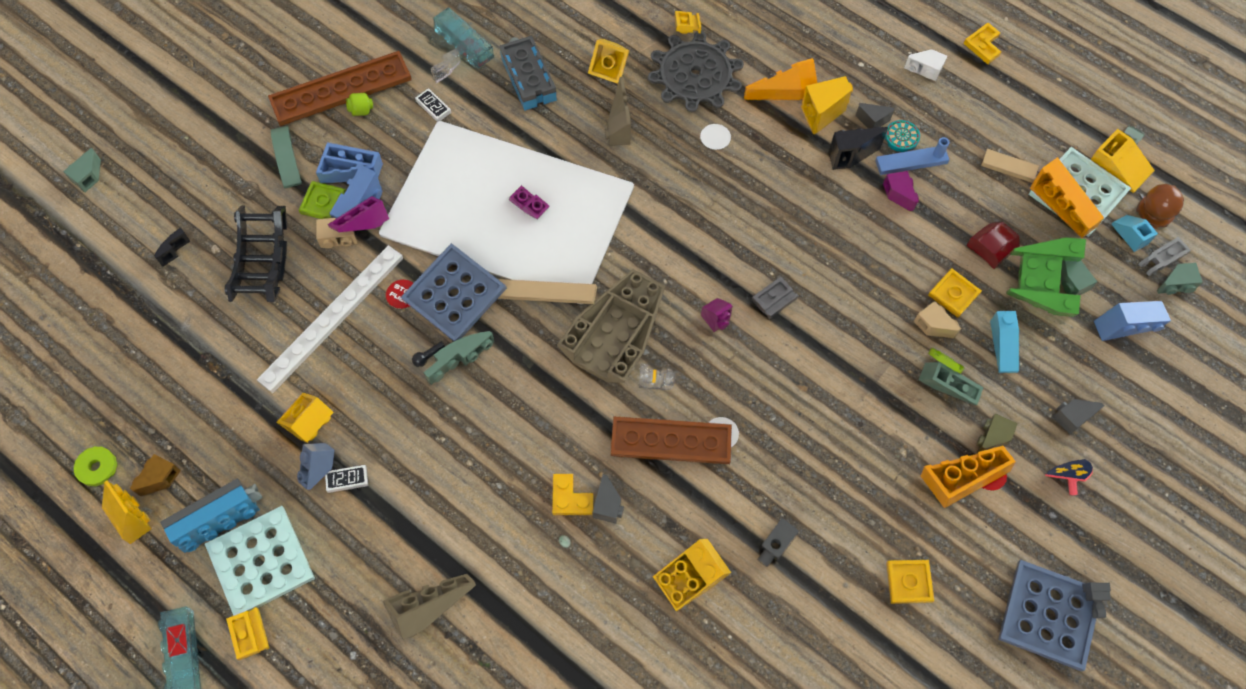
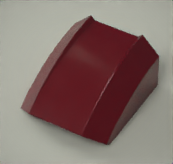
M1003 221L992 222L971 237L966 246L975 251L995 269L1010 256L1014 248L1020 247V238Z

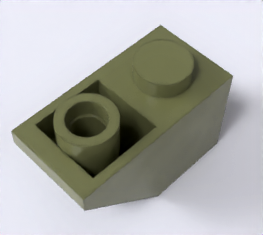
M996 413L991 419L987 418L983 426L985 433L980 435L976 446H979L977 454L980 451L1000 446L1006 447L1012 440L1018 423Z

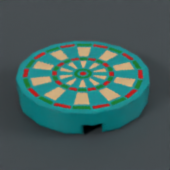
M897 120L888 125L884 139L891 149L897 152H907L908 150L915 149L918 145L920 132L913 123Z

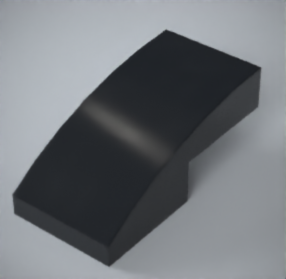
M181 227L160 245L154 255L162 267L176 259L178 255L175 251L190 242Z

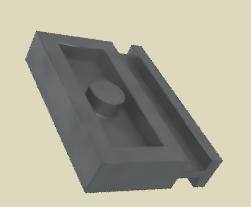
M779 277L754 295L752 301L768 316V319H771L797 300L799 295L793 292V289L782 277Z

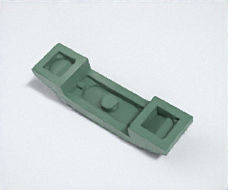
M289 126L271 129L273 149L284 188L301 185L302 181L294 155Z

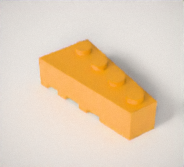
M1058 157L1040 170L1030 187L1081 238L1097 228L1104 219L1103 215Z
M1004 446L980 451L975 455H965L956 460H946L933 466H924L921 478L941 505L946 508L1009 473L1016 461Z

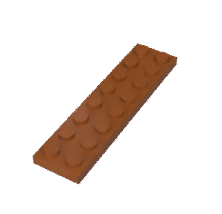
M396 51L268 95L277 121L282 126L345 104L346 98H349V95L352 93L371 95L411 81L412 78L400 51Z

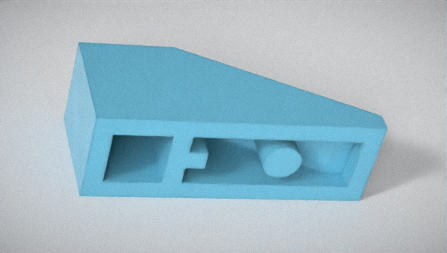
M997 311L990 320L998 372L1018 373L1019 326L1016 311Z

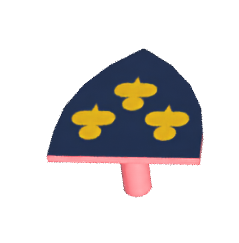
M1086 459L1075 460L1054 467L1045 476L1068 479L1069 494L1077 495V482H1085L1093 474V466Z

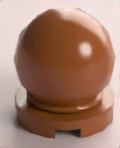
M1160 184L1150 189L1146 197L1137 205L1136 212L1139 213L1142 219H1146L1154 229L1167 227L1182 210L1184 197L1176 186Z

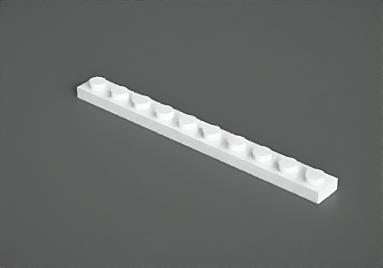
M388 245L271 364L257 381L273 394L403 260V256Z

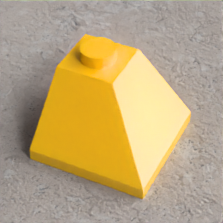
M605 39L597 40L588 74L618 84L619 78L622 77L629 50Z

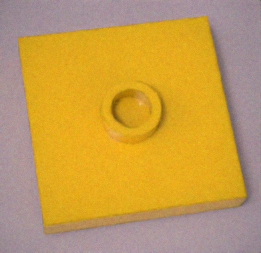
M951 268L929 292L928 296L959 318L982 290Z
M891 560L886 562L891 604L934 602L929 560Z

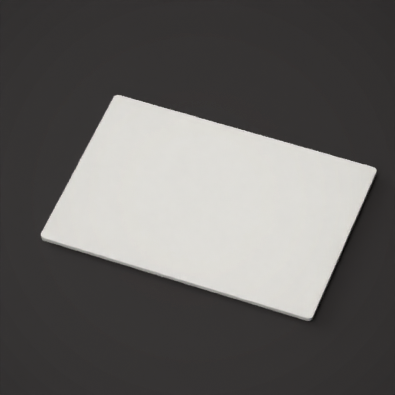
M438 121L388 214L389 220L383 223L379 234L383 238L439 256L452 243L489 273L507 280L593 284L633 191L634 184ZM521 185L532 195H538L550 206L538 220L509 201V197Z

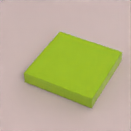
M312 181L298 211L300 214L319 219L331 218L330 212L340 194H345L346 189Z

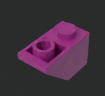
M908 171L887 174L883 183L887 198L909 211H914L919 202V197L914 191L913 179L909 176Z
M716 298L702 307L701 316L713 332L719 329L723 330L729 325L733 306L731 303Z

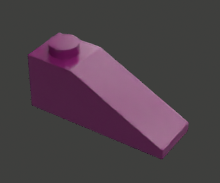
M371 196L330 222L328 227L337 232L374 229L382 226L385 221L389 220L382 200Z

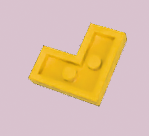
M986 23L967 37L963 43L987 64H990L1001 54V51L991 43L999 37L1000 32L990 23Z
M553 474V515H593V493H573V474Z

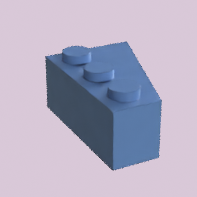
M327 142L316 175L320 183L323 184L347 182L349 178H354L358 170L355 167L359 163L375 171L377 177H379L383 162L379 152Z

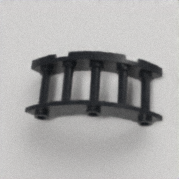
M241 205L234 213V221L237 223V249L233 256L234 267L232 274L225 284V294L228 295L229 302H233L237 293H263L266 295L267 302H275L280 292L278 283L283 281L286 265L287 241H284V230H287L286 206H277L272 214L246 213L245 205ZM246 221H272L274 223L273 235H247ZM247 242H273L274 253L271 255H246ZM245 262L272 263L271 270L268 273H244ZM242 280H267L263 286H240Z

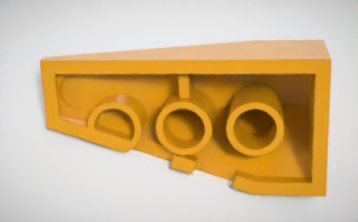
M813 58L791 65V69L785 72L780 70L770 79L763 78L746 86L744 99H803L806 86L817 83Z

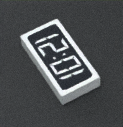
M429 88L415 98L416 102L437 122L451 113V109Z
M366 465L329 471L325 475L326 491L331 493L368 486Z

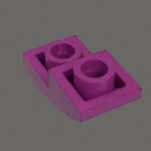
M522 185L509 197V201L537 220L550 207L538 195H532Z

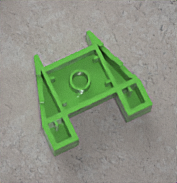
M1065 237L1014 248L1010 255L1021 256L1018 288H1010L1006 291V294L1018 300H1023L1034 307L1048 311V313L1068 317L1078 315L1081 295L1059 293L1062 260L1081 261L1085 256L1086 239Z

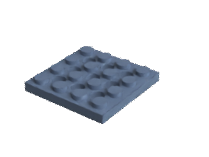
M451 243L401 296V299L454 342L461 339L507 287ZM451 265L458 266L456 271H448ZM464 276H471V280L469 282H462V278ZM440 278L445 279V282H444L443 285H441V286H437V285H436V281H437L438 279H440ZM484 286L485 290L482 293H475L477 287ZM458 289L456 296H449L451 290ZM432 292L430 299H423L425 293ZM472 300L471 306L463 307L464 301ZM439 303L446 304L443 310L439 311L436 309ZM453 314H459L457 321H450V317Z
M1019 560L998 640L1076 670L1085 671L1096 618L1092 617L1093 601H1086V592H1083L1082 584L1085 583ZM1031 582L1038 584L1040 588L1039 593L1031 590ZM1051 590L1058 591L1060 600H1054L1051 597ZM1072 597L1080 601V608H1075L1072 605ZM1027 601L1035 606L1034 612H1029L1025 608ZM1047 609L1055 613V620L1047 618ZM1068 617H1072L1076 621L1075 628L1068 626ZM1021 621L1029 624V632H1024L1021 629ZM1042 629H1046L1050 632V640H1045L1042 637ZM1063 637L1071 640V648H1066L1063 645Z

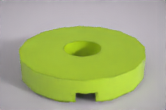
M931 348L928 352L930 356L960 374L965 369L963 365L956 363L954 359L939 350L937 351L935 348Z
M94 446L83 451L75 460L74 474L81 483L87 486H99L104 484L111 475L115 474L117 461L110 450ZM100 462V467L95 471H91L92 465Z

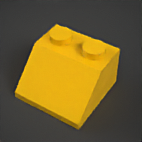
M302 393L277 423L298 439L308 443V441L316 437L317 431L321 426L329 422L330 416L334 412L318 397Z

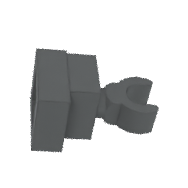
M1090 582L1082 584L1083 592H1086V601H1093L1092 617L1106 618V610L1102 601L1111 600L1110 583Z

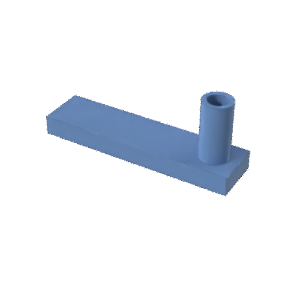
M942 137L939 139L936 147L878 156L875 162L880 175L948 164L950 159L946 150L949 140Z

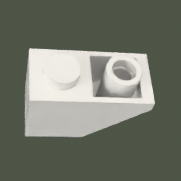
M932 49L911 54L904 68L936 81L947 59V55Z

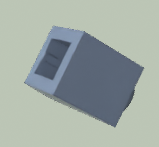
M326 443L303 444V449L300 453V471L297 474L298 483L307 490L312 489L332 469L335 450Z

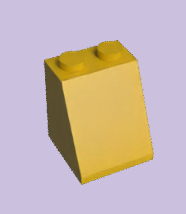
M846 76L806 86L801 108L813 134L818 133L846 111L851 93L853 92L852 84L848 82Z

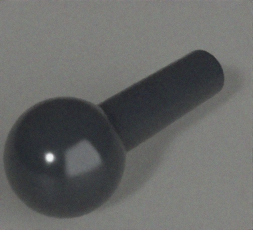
M441 341L424 353H415L412 357V363L416 367H423L427 363V359L444 348L445 344Z

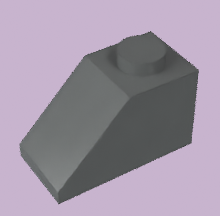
M1073 399L1070 403L1063 402L1057 407L1058 413L1053 418L1069 434H1072L1105 405L1100 402Z
M603 474L592 512L593 518L616 524L617 519L622 518L624 506H621V497L608 476Z

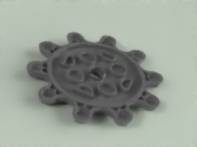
M703 31L701 33L695 32L693 40L689 42L681 40L677 35H671L668 38L671 46L669 51L654 50L651 53V59L660 65V69L648 74L649 82L652 84H663L666 87L661 93L663 102L670 103L674 99H682L686 102L685 107L690 113L695 112L698 109V104L704 101L711 103L714 108H721L724 105V98L721 93L724 91L736 93L742 87V83L734 79L732 73L743 68V60L728 58L726 52L730 48V43L727 40H721L717 44H709ZM696 70V71H699L700 73H699V75H698V74L691 73V71Z

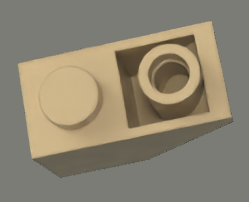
M336 218L316 220V238L321 248L358 244L353 231L337 232L328 227V224Z
M935 301L918 313L914 320V323L929 336L954 339L961 330L958 322L952 319L945 309Z

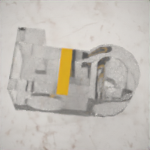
M641 363L639 388L670 390L674 387L676 378L674 371L671 369H648L649 364Z

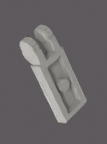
M1177 237L1152 252L1139 263V266L1144 267L1153 261L1156 266L1151 267L1147 271V275L1151 276L1158 270H1162L1184 257L1191 250Z

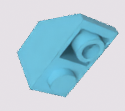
M1126 215L1111 224L1134 252L1147 246L1158 234L1146 219Z

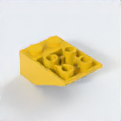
M1119 129L1097 149L1091 158V161L1131 187L1129 191L1132 193L1155 171L1134 140Z
M107 480L104 482L102 509L121 538L132 544L152 529L148 524L151 520L144 511H140L138 508L140 504L134 496L131 497L118 484L113 485Z
M699 539L656 573L653 578L674 609L678 611L731 574V571L708 539Z

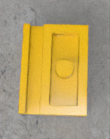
M675 11L676 31L682 34L693 33V30L701 33L699 13L692 15V12Z
M255 607L250 611L226 618L237 660H242L265 649H270L259 608Z

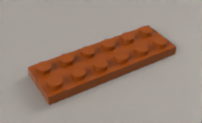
M613 416L611 456L730 465L732 424Z

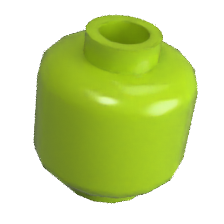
M366 93L350 94L349 98H346L347 111L352 116L368 115L370 109H373L372 98L369 99Z

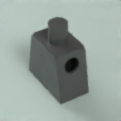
M781 518L762 544L761 549L764 551L757 560L766 567L769 566L773 559L778 561L797 537L799 530ZM773 543L779 544V548L773 549L771 545Z

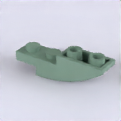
M487 331L472 334L458 339L434 354L436 362L423 372L426 380L432 385L434 382H439L446 372L456 368L460 361L465 366L468 363L474 362L481 352L492 347L494 342L493 333Z

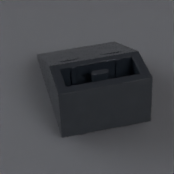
M877 126L867 129L858 128L856 130L834 132L828 152L832 170L851 168L880 150L888 127Z

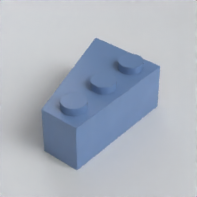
M359 163L356 165L355 168L358 170L354 178H349L347 181L349 187L344 195L341 193L330 212L331 218L337 219L371 196L380 199L383 191L375 171Z
M1162 301L1118 303L1094 320L1101 340L1105 341L1149 331L1157 332L1164 329V325L1169 323L1171 319Z

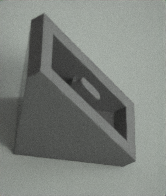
M859 103L856 117L867 128L881 127L891 120L894 108Z

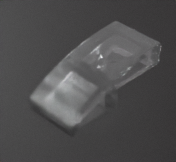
M457 48L443 55V62L431 68L432 77L436 83L450 75L461 62Z

